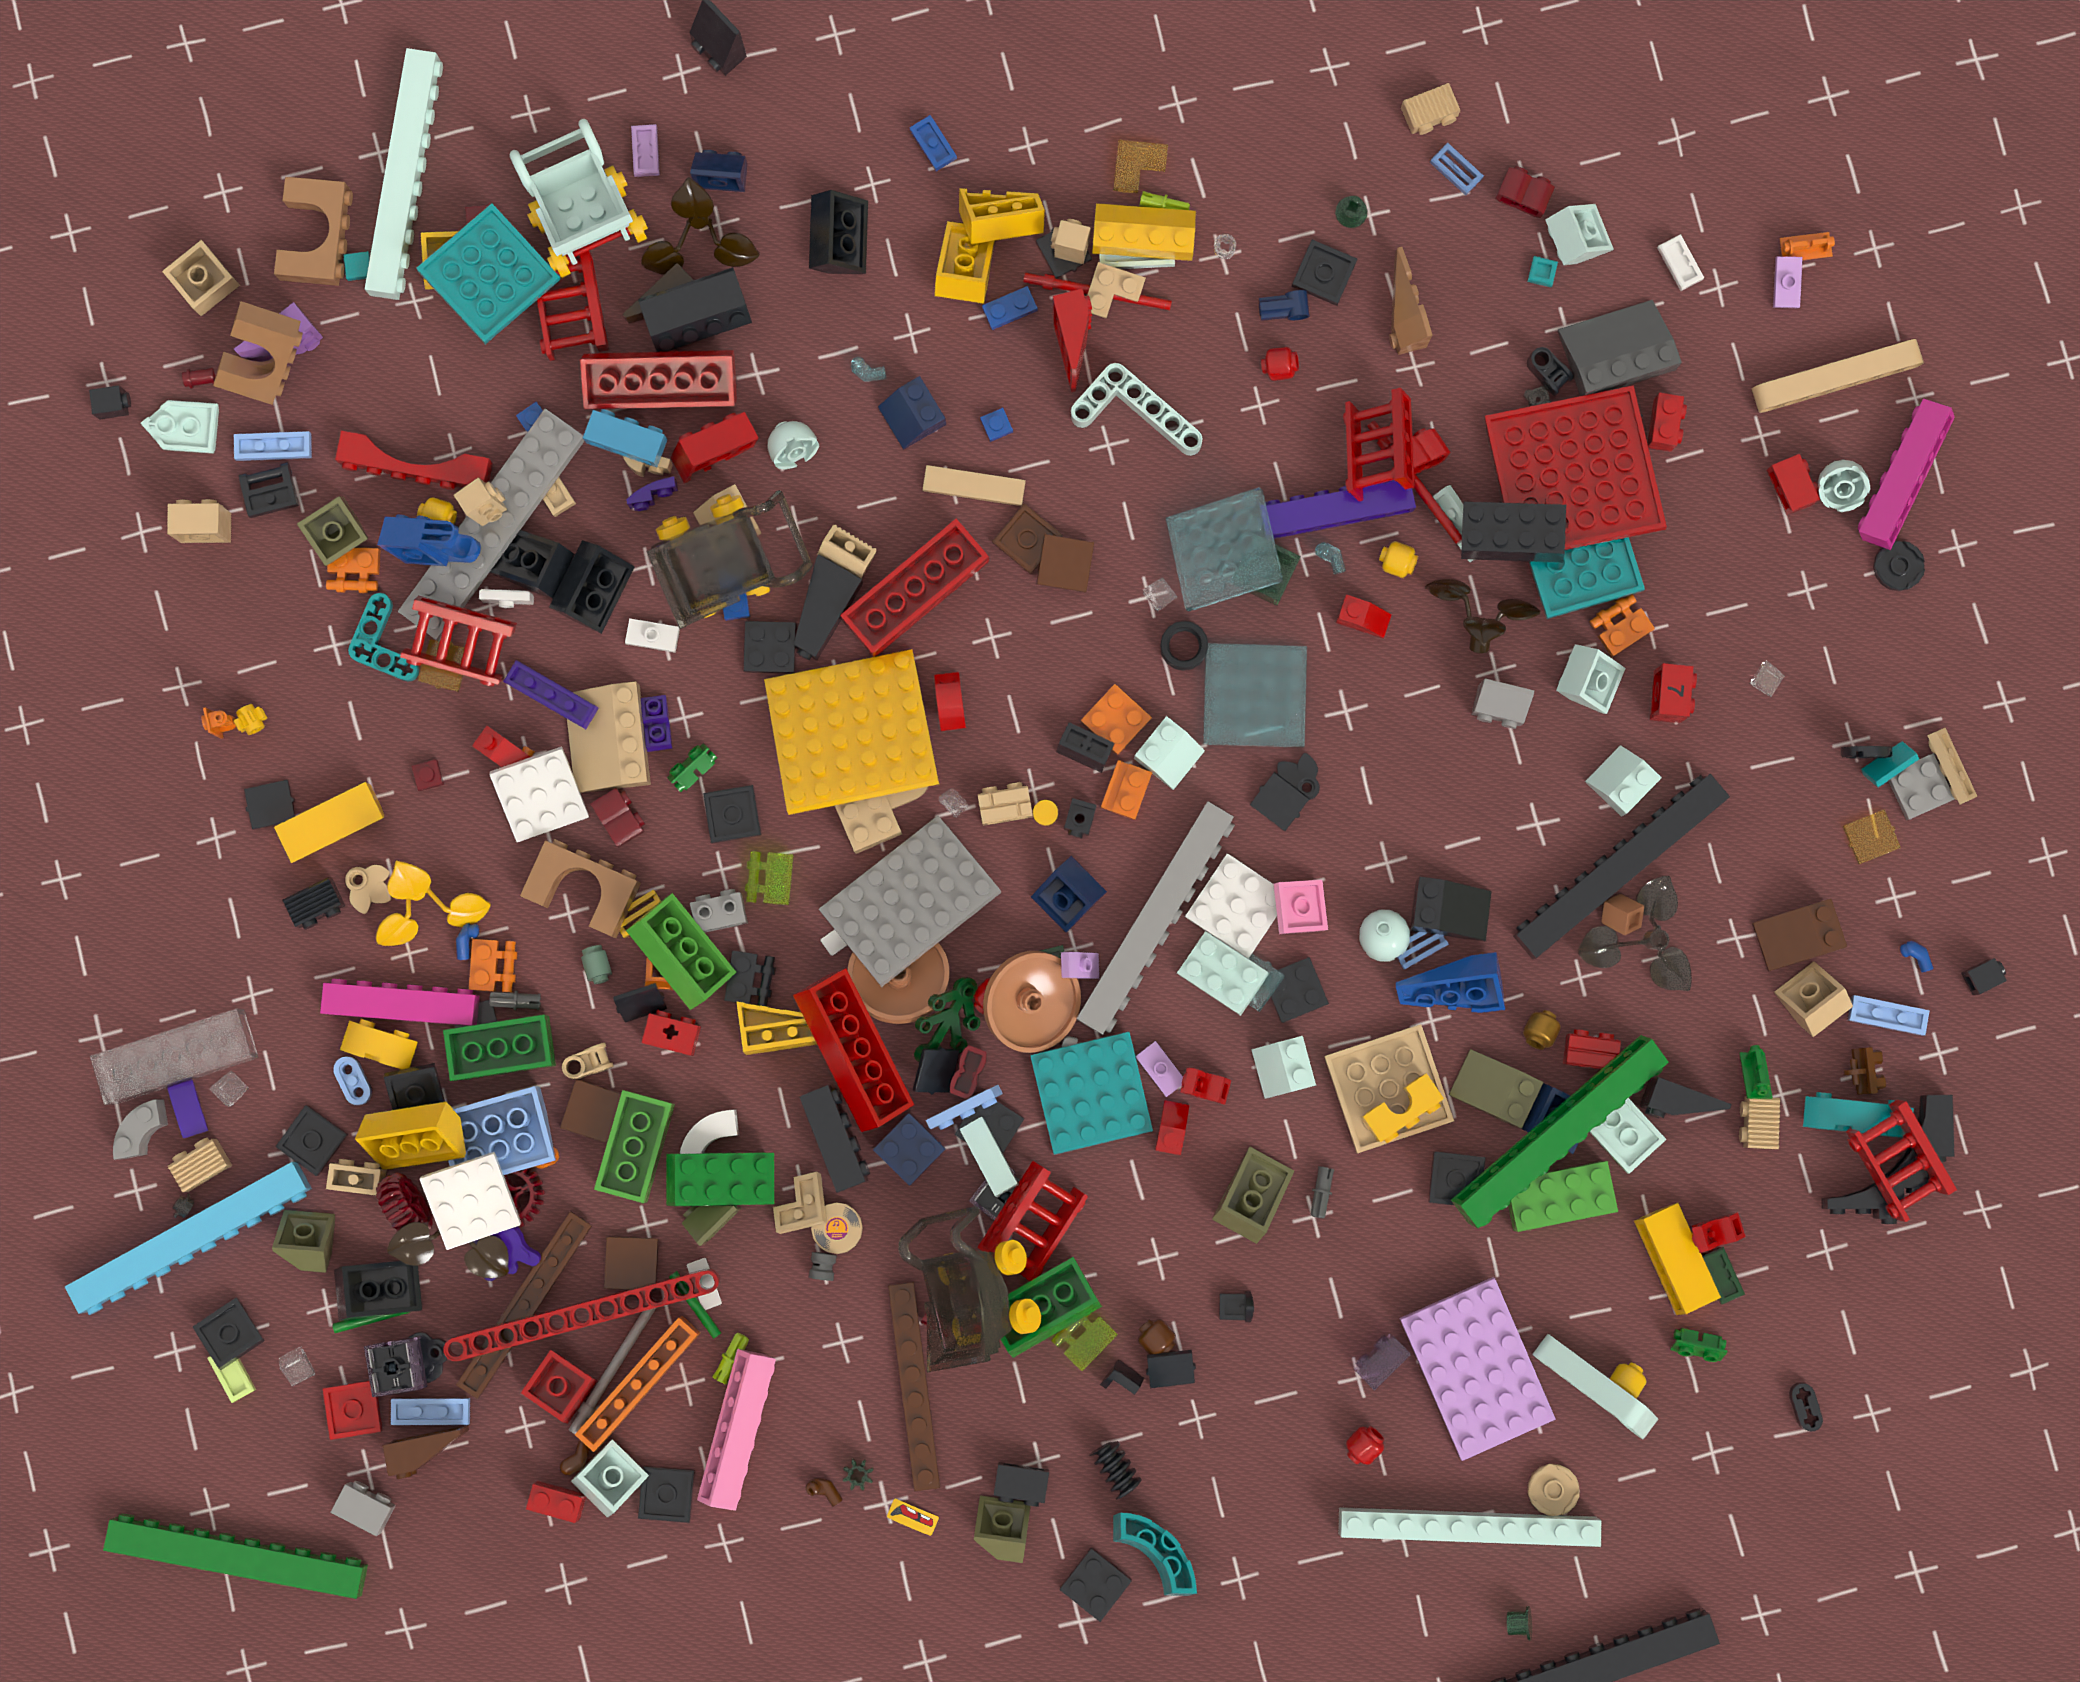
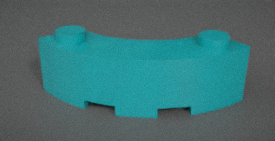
M1816 1092V1097L1806 1096L1803 1127L1845 1132L1851 1127V1129L1864 1133L1891 1116L1892 1110L1889 1104L1895 1100H1888V1104L1832 1099V1094ZM1895 1125L1882 1133L1881 1136L1903 1138L1905 1133L1901 1126Z
M1131 1513L1113 1515V1542L1131 1545L1149 1557L1160 1574L1164 1595L1190 1596L1197 1594L1196 1580L1191 1562L1180 1547L1181 1544L1170 1532L1164 1530L1152 1522V1520Z

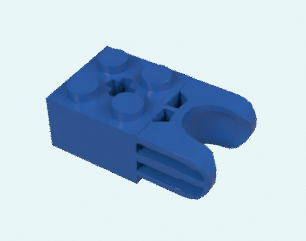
M397 514L396 517L384 518L377 544L406 564L447 566L448 561L474 562L481 550L480 542L469 535L458 534L459 528L450 521L431 520L425 516L410 518Z

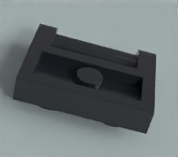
M288 462L280 464V467L250 475L247 473L239 475L249 518L299 506L292 479V471ZM283 477L284 482L251 490L252 484Z

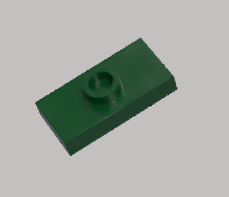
M1724 1247L1702 1255L1721 1298L1718 1301L1721 1305L1745 1295Z

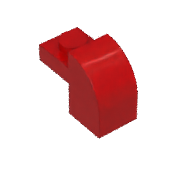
M959 672L934 675L941 731L966 728Z
M1189 1067L1183 1076L1180 1093L1225 1105L1232 1080Z
M1738 1212L1692 1225V1240L1694 1245L1698 1247L1699 1253L1709 1251L1720 1245L1737 1242L1746 1237Z

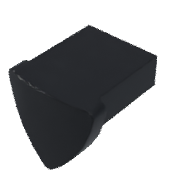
M1245 1291V1294L1219 1293L1220 1320H1245L1248 1323L1252 1321L1254 1302L1251 1291Z
M1117 1360L1100 1385L1106 1389L1114 1380L1135 1395L1141 1387L1144 1377L1122 1361Z

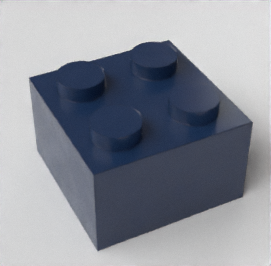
M908 1113L873 1150L911 1186L946 1148L911 1113Z

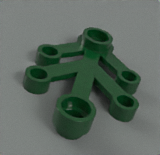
M970 977L959 978L954 983L952 990L939 995L933 994L929 998L928 1006L939 1012L927 1017H919L915 1022V1028L921 1033L926 1034L931 1031L933 1025L938 1023L940 1025L928 1044H921L916 1048L914 1058L918 1063L920 1062L922 1049H938L949 1028L951 1033V1049H957L960 1051L959 1053H962L967 1047V1041L962 1038L958 1012L963 1006L965 1015L963 1025L970 1031H975L979 1028L980 1019L975 1016L973 998L978 989L974 979ZM953 1001L949 1008L943 1010L947 1002Z

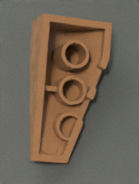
M1403 247L1397 248L1395 253L1392 334H1389L1392 349L1396 348L1398 355L1426 348L1432 338L1424 305H1418L1419 292L1417 286L1411 285L1409 281L1412 280V274Z

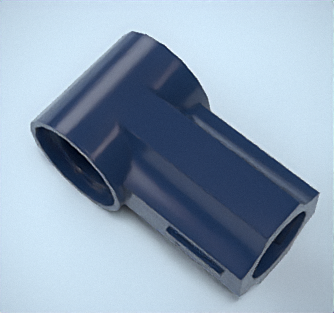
M1295 290L1281 296L1259 298L1261 321L1282 318L1295 321L1309 318L1307 291Z

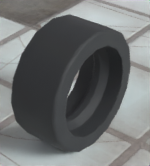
M1188 621L1176 622L1169 626L1163 633L1160 644L1161 655L1165 662L1172 668L1182 671L1191 670L1200 665L1206 657L1208 640L1203 629L1197 624ZM1178 632H1190L1198 640V652L1190 660H1179L1170 652V640Z

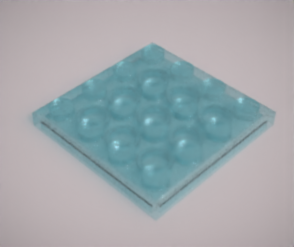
M1260 487L1166 517L1184 606L1188 612L1283 582L1264 494Z
M1208 643L1205 658L1203 744L1304 747L1307 646Z

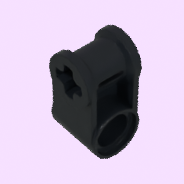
M1540 347L1535 349L1527 359L1528 369L1542 383L1544 388L1554 396L1559 393L1558 390L1567 381L1574 379L1572 372L1548 348ZM1535 356H1542L1546 362L1545 366L1536 364Z

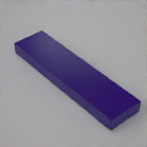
M517 660L503 681L585 730L599 709L594 704Z

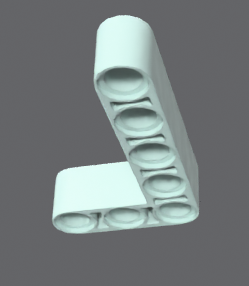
M1119 363L1107 366L1074 403L1071 409V419L1074 425L1084 428L1089 426L1112 399L1117 396L1182 453L1191 456L1198 453L1201 449V433ZM1112 372H1118L1121 374L1122 379L1118 382H1113L1108 376ZM1136 388L1141 392V395L1138 398H1131L1127 394L1128 390ZM1102 391L1106 397L1100 401L1095 400L1092 397L1093 392ZM1151 404L1157 405L1160 411L1154 415L1150 414L1146 410L1147 406ZM1079 409H1085L1089 412V416L1085 419H1080L1075 413ZM1175 421L1179 427L1174 431H1170L1165 427V423ZM1193 437L1197 440V445L1188 447L1185 445L1184 439Z
M1549 1334L1546 1335L1532 1354L1615 1416L1625 1427L1641 1439L1645 1438L1657 1422L1658 1418L1644 1404Z

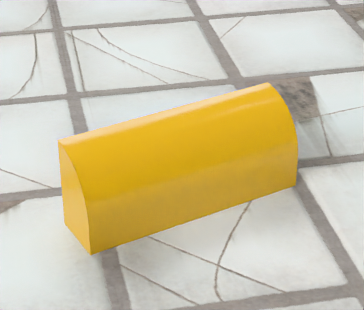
M364 782L274 828L290 862L293 863L383 819L384 813L371 784Z
M1678 1203L1666 1206L1634 1220L1676 1315L1688 1314L1721 1298L1701 1253H1699L1698 1247L1693 1243L1692 1232Z

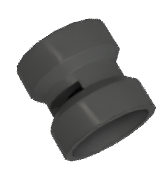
M812 1252L811 1261L813 1265L809 1270L808 1278L834 1281L832 1269L836 1263L837 1255Z

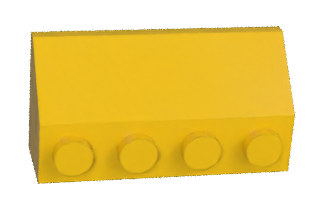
M1096 204L1092 254L1192 261L1196 211Z
M447 1102L366 1114L355 1137V1140L376 1163L380 1164L382 1169L465 1158L466 1155L461 1118Z

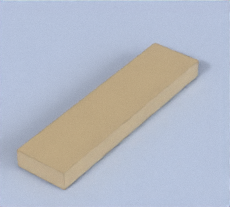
M927 465L923 491L1022 506L1026 480Z

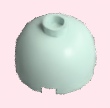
M798 421L779 423L768 439V453L778 469L785 470L797 467L794 462L803 457L805 462L810 460L819 448V443L813 431L807 425Z
M1834 461L1827 465L1820 473L1818 479L1820 499L1826 507L1829 508L1830 506L1840 512L1854 510L1863 504L1864 498L1870 491L1868 475L1861 465L1854 461Z
M1377 910L1370 913L1364 919L1360 927L1359 940L1363 950L1370 958L1377 961H1392L1407 950L1410 943V930L1406 921L1398 913L1391 910Z

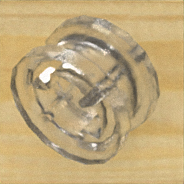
M1229 234L1219 235L1214 242L1215 254L1221 259L1232 257L1236 251L1235 239ZM1223 241L1225 244L1230 243V251L1227 252L1225 249L1220 250V242Z

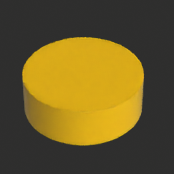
M1039 801L1034 806L1033 817L1038 824L1049 826L1057 820L1058 808L1052 801Z

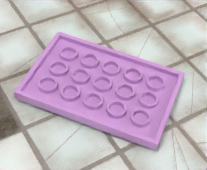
M1494 1277L1399 1318L1462 1461L1556 1420Z

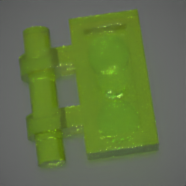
M751 851L750 861H747L749 877L748 884H745V892H747L746 902L756 903L757 893H764L763 903L789 905L794 855L768 852L767 862H760L761 852ZM759 870L766 871L765 885H758Z
M1087 1315L1057 1332L1051 1339L1057 1347L1064 1341L1070 1345L1064 1354L1081 1371L1118 1335L1100 1316L1091 1323L1087 1319L1089 1316ZM1082 1324L1086 1330L1075 1339L1071 1334Z

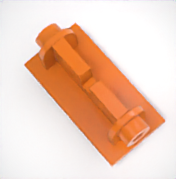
M1829 232L1779 238L1782 257H1802V260L1833 256L1831 247L1835 245V240L1833 236L1830 237Z
M206 707L203 708L204 715L201 716L204 729L208 730V733L222 739V732L236 728L233 722L236 719L235 717L227 715L221 710L212 711Z

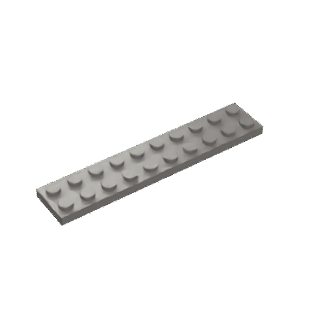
M544 409L491 482L494 488L497 487L504 495L506 500L503 503L507 510L502 513L498 520L488 522L484 526H481L468 516L459 526L458 534L469 535L480 542L481 550L478 558L471 563L448 561L447 566L431 565L398 612L415 625H418L420 615L418 611L412 609L414 599L418 595L464 608L584 443L583 435L550 411ZM433 615L429 620L426 633L440 641L445 622L442 621L443 618Z

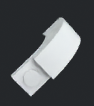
M721 1111L700 1120L686 1135L680 1154L704 1153L713 1141L722 1137L739 1135L737 1111Z

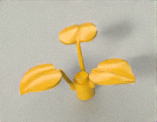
M396 861L387 884V889L393 898L406 900V914L403 916L399 913H394L386 917L378 927L376 941L382 946H395L412 940L418 932V924L415 920L409 919L411 917V899L414 901L424 898L425 893H428L444 912L449 913L447 922L456 927H463V925L468 923L472 925L486 915L491 903L477 894L465 893L454 898L450 903V908L446 907L431 891V879L426 871L412 864Z

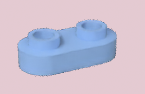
M353 1057L338 1059L334 1065V1074L347 1101L354 1105L367 1103L372 1096V1088L360 1063ZM347 1065L352 1066L350 1074L345 1073L344 1069ZM359 1087L363 1089L361 1097L356 1096L355 1093Z

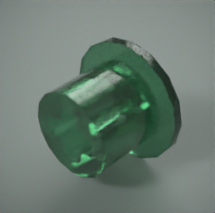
M1349 196L1339 201L1335 214L1341 225L1346 228H1356L1364 223L1368 210L1361 198Z
M1526 1606V1611L1507 1612L1508 1635H1527L1528 1641L1532 1640L1530 1606Z

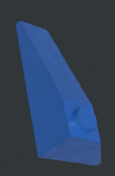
M1496 952L1471 955L1396 982L1399 1002L1403 1005L1432 1007L1434 1004L1448 1006L1449 1010L1463 1007L1471 1008V1012L1477 1013L1505 1010L1501 971Z

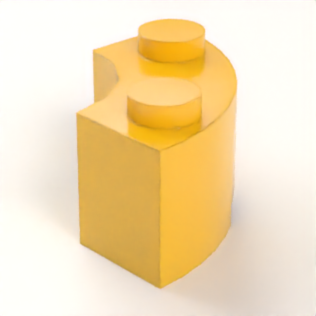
M360 1019L359 1023L349 1021L340 1050L399 1069L410 1067L418 1042L408 1039L409 1033L395 1030L394 1034L374 1028L375 1023Z

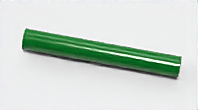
M676 1271L669 1278L680 1276V1274ZM685 1281L676 1283V1288L681 1294L689 1292L690 1288ZM696 1297L687 1299L686 1302L714 1339L720 1335L721 1331Z
M407 1313L344 1320L333 1323V1330L336 1334Z

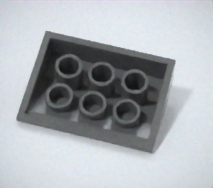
M1653 300L1557 330L1580 396L1618 389L1677 370L1682 363L1674 339Z

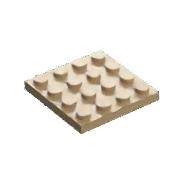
M1421 1024L1324 1056L1356 1153L1386 1144L1384 1140L1382 1142L1376 1140L1361 1116L1381 1102H1385L1390 1111L1395 1114L1405 1112L1409 1106V1097L1403 1087L1424 1073L1428 1074L1444 1099L1439 1102L1441 1107L1431 1114H1428L1426 1111L1418 1116L1420 1121L1411 1128L1407 1129L1404 1126L1397 1131L1399 1136L1390 1142L1454 1121Z

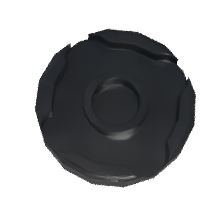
M1895 541L1891 550L1882 547L1875 556L1874 573L1880 584L1889 590H1908L1919 583L1923 577L1925 560L1918 547L1912 543Z
M1841 747L1842 758L1855 759L1890 758L1893 756V747Z

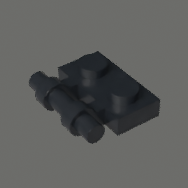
M732 950L730 965L736 973L727 980L724 1001L750 1004L752 995L759 996L757 1006L767 1007L768 998L772 996L770 986L772 975H775L776 967H774L775 957L765 956L764 965H757L758 954ZM755 973H762L760 988L753 987Z

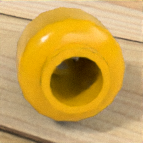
M432 497L425 504H420L417 516H425L431 520L450 521L455 524L457 511L454 510L450 502Z
M1394 541L1390 544L1389 548L1383 547L1379 561L1383 562L1382 569L1384 572L1404 578L1407 574L1412 575L1418 556L1415 555L1413 547Z
M1629 1363V1365L1619 1364L1610 1377L1611 1381L1636 1399L1646 1385V1378L1642 1374L1643 1369L1634 1363Z

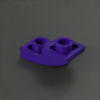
M674 477L664 478L640 488L626 499L627 505L630 509L634 508V511L648 510L649 506L655 505L654 495L669 497L673 495L672 492L678 491L676 479Z
M666 695L641 698L642 721L647 752L672 749Z
M193 1079L167 1086L182 1137L186 1138L208 1131Z

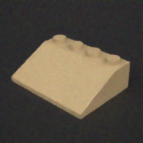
M627 682L573 692L599 708L586 730L567 719L573 776L580 793L651 785L645 731L642 721L640 685L637 682Z

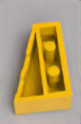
M959 188V213L971 244L1044 233L1045 210L1038 194L1007 192L1006 195H993L991 190H983V194L967 193V189Z
M737 1002L742 1047L746 1055L817 1045L802 1013Z

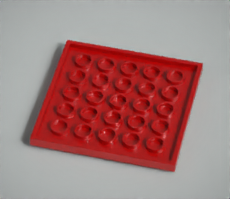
M1634 385L1485 416V424L1503 503L1566 505L1565 550L1666 530L1667 525Z

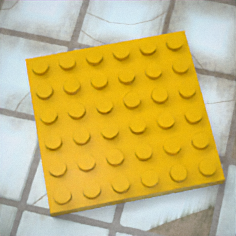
M912 649L764 679L788 815L939 784Z

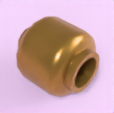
M1547 1010L1532 1013L1523 1030L1526 1043L1539 1050L1553 1046L1561 1029L1560 1023L1556 1020V1015Z

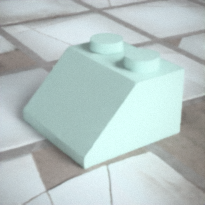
M1596 204L1568 206L1545 219L1548 225V232L1554 240L1558 257L1563 262V265L1578 264L1613 250Z
M1575 644L1556 691L1574 702L1607 714L1626 668L1599 649Z
M1166 716L1135 754L1134 759L1174 790L1205 750L1185 730Z
M1620 745L1585 782L1622 817L1662 777L1643 759Z
M1303 1036L1252 1049L1265 1099L1316 1085Z
M611 1440L571 1482L606 1517H609L649 1475L621 1447Z

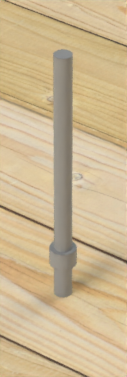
M656 1308L642 1311L587 1401H583L577 1410L579 1413L570 1426L569 1431L576 1434L587 1418L593 1415L596 1410L594 1407Z

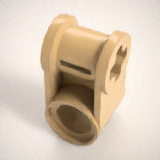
M601 1043L592 1046L583 1052L566 1058L562 1064L563 1073L568 1078L580 1079L614 1067L613 1063L609 1062L606 1054V1044ZM577 1060L581 1064V1071L578 1074L572 1075L568 1071V1066L570 1062Z

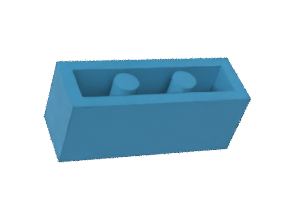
M601 409V412L592 411L583 436L587 444L656 468L658 467L667 443L666 436L662 434L663 430L650 425L648 429L641 427L638 421L625 417L624 420L615 418L616 414L605 409Z

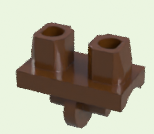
M1873 1047L1851 1049L1853 1058L1850 1060L1851 1070H1844V1076H1852V1084L1856 1085L1857 1095L1878 1093V1090L1885 1088L1886 1079L1884 1075H1876L1875 1065L1882 1064L1883 1062L1882 1051L1873 1050Z

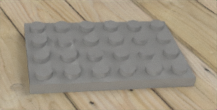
M936 816L820 907L819 911L878 984L883 987L998 896L1001 890L942 819Z

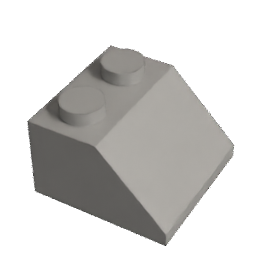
M1484 679L1478 685L1472 715H1476L1479 721L1491 723L1492 720L1502 722L1501 725L1504 727L1516 729L1517 726H1521L1525 722L1534 690Z

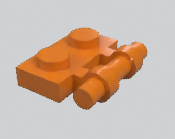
M353 548L327 565V572L329 574H337L336 580H327L326 589L336 590V592L345 593L346 590H358L359 593L378 591V581H369V575H379L381 550L379 548ZM347 574H360L359 581L347 580Z
M1633 594L1617 599L1613 606L1607 610L1602 609L1597 612L1596 617L1589 621L1593 629L1602 625L1606 630L1598 638L1611 657L1655 629L1642 608L1634 613L1630 610V606L1637 602ZM1621 612L1625 619L1613 625L1611 618Z
M472 939L469 990L496 992V982H503L502 992H512V985L516 979V975L513 974L514 960H517V952H515L516 942L506 941L505 951H499V941ZM498 959H504L503 974H497Z

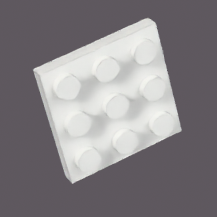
M562 746L490 771L491 780L517 842L589 817Z
M1226 854L1185 917L1249 959L1277 917L1274 884L1229 854Z
M495 1151L420 1177L422 1187L447 1250L521 1224Z

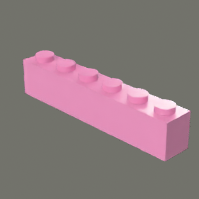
M737 1349L697 1498L698 1501L708 1506L736 1510L741 1498L744 1477L748 1471L751 1451L754 1448L757 1428L761 1422L764 1402L768 1396L769 1383L774 1373L775 1358L762 1353Z

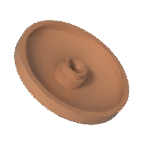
M939 943L934 945L883 987L878 984L854 953H852L848 964V973L869 1015L886 1023H910L916 1021L921 1016H927L934 1011L928 1006L929 998L933 994L939 995L947 992L949 985V963Z
M1027 951L1016 954L1002 963L988 982L983 1000V1010L987 1026L997 1040L1013 1050L1033 1053L1049 1049L1059 1043L1070 1032L1076 1022L1081 1004L1079 982L1077 978H1062L1061 959L1052 954L1042 951Z

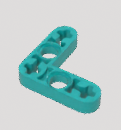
M376 593L370 597L349 645V655L358 663L403 681H413L419 675V666L410 664L413 672L412 674L407 673L404 676V672L395 666L396 662L400 665L408 666L409 663L406 662V659L400 658L401 654L378 646V642L392 612L393 603L387 595ZM384 599L383 602L386 604V608H380L377 614L382 617L381 621L373 616H369L371 612L376 615L378 607L375 606V602H381ZM370 621H374L377 624V631L372 635H368L364 631L365 624ZM364 645L366 651L374 652L372 659L364 654L358 657L355 649L357 647L361 648ZM381 654H389L391 658L390 664L386 667L378 665L377 660Z

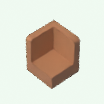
M1623 894L1612 897L1604 902L1602 924L1623 935H1627L1641 928L1644 905Z

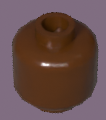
M1149 1319L1138 1329L1141 1332V1335L1138 1337V1343L1149 1355L1167 1353L1176 1345L1174 1342L1176 1334L1162 1319H1157L1154 1322Z

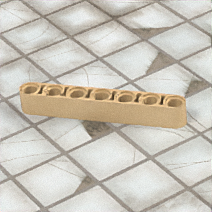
M1913 339L1757 385L1752 388V393L1759 413H1763L1910 370L1924 364L1917 340Z

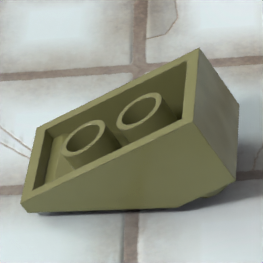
M1470 1049L1449 1092V1096L1515 1128H1522L1543 1082Z
M1249 1147L1221 1198L1212 1220L1257 1244L1267 1233L1294 1170Z

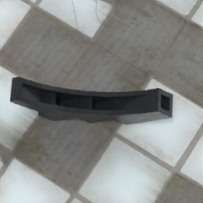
M1920 1095L1918 1122L1940 1161L1946 1162V1157H1955L1953 1095ZM1908 1147L1894 1167L1885 1174L1886 1178L1916 1160L1918 1155L1914 1148ZM1921 1169L1892 1187L1897 1198L1901 1200L1904 1198V1188H1906V1193H1912L1927 1184L1930 1176L1926 1170ZM1875 1182L1847 1195L1821 1198L1822 1209H1830V1214H1846L1845 1209H1855V1214H1871V1209H1873V1218L1881 1219V1224H1897V1219H1893L1887 1212L1886 1205L1888 1204Z

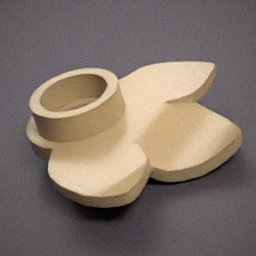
M372 865L366 869L355 867L348 871L345 882L351 890L350 902L357 911L366 914L371 902L387 903L391 901V895L388 892L387 885L384 883L389 877L390 871L380 865ZM361 875L363 877V882L357 885L355 883L356 876Z

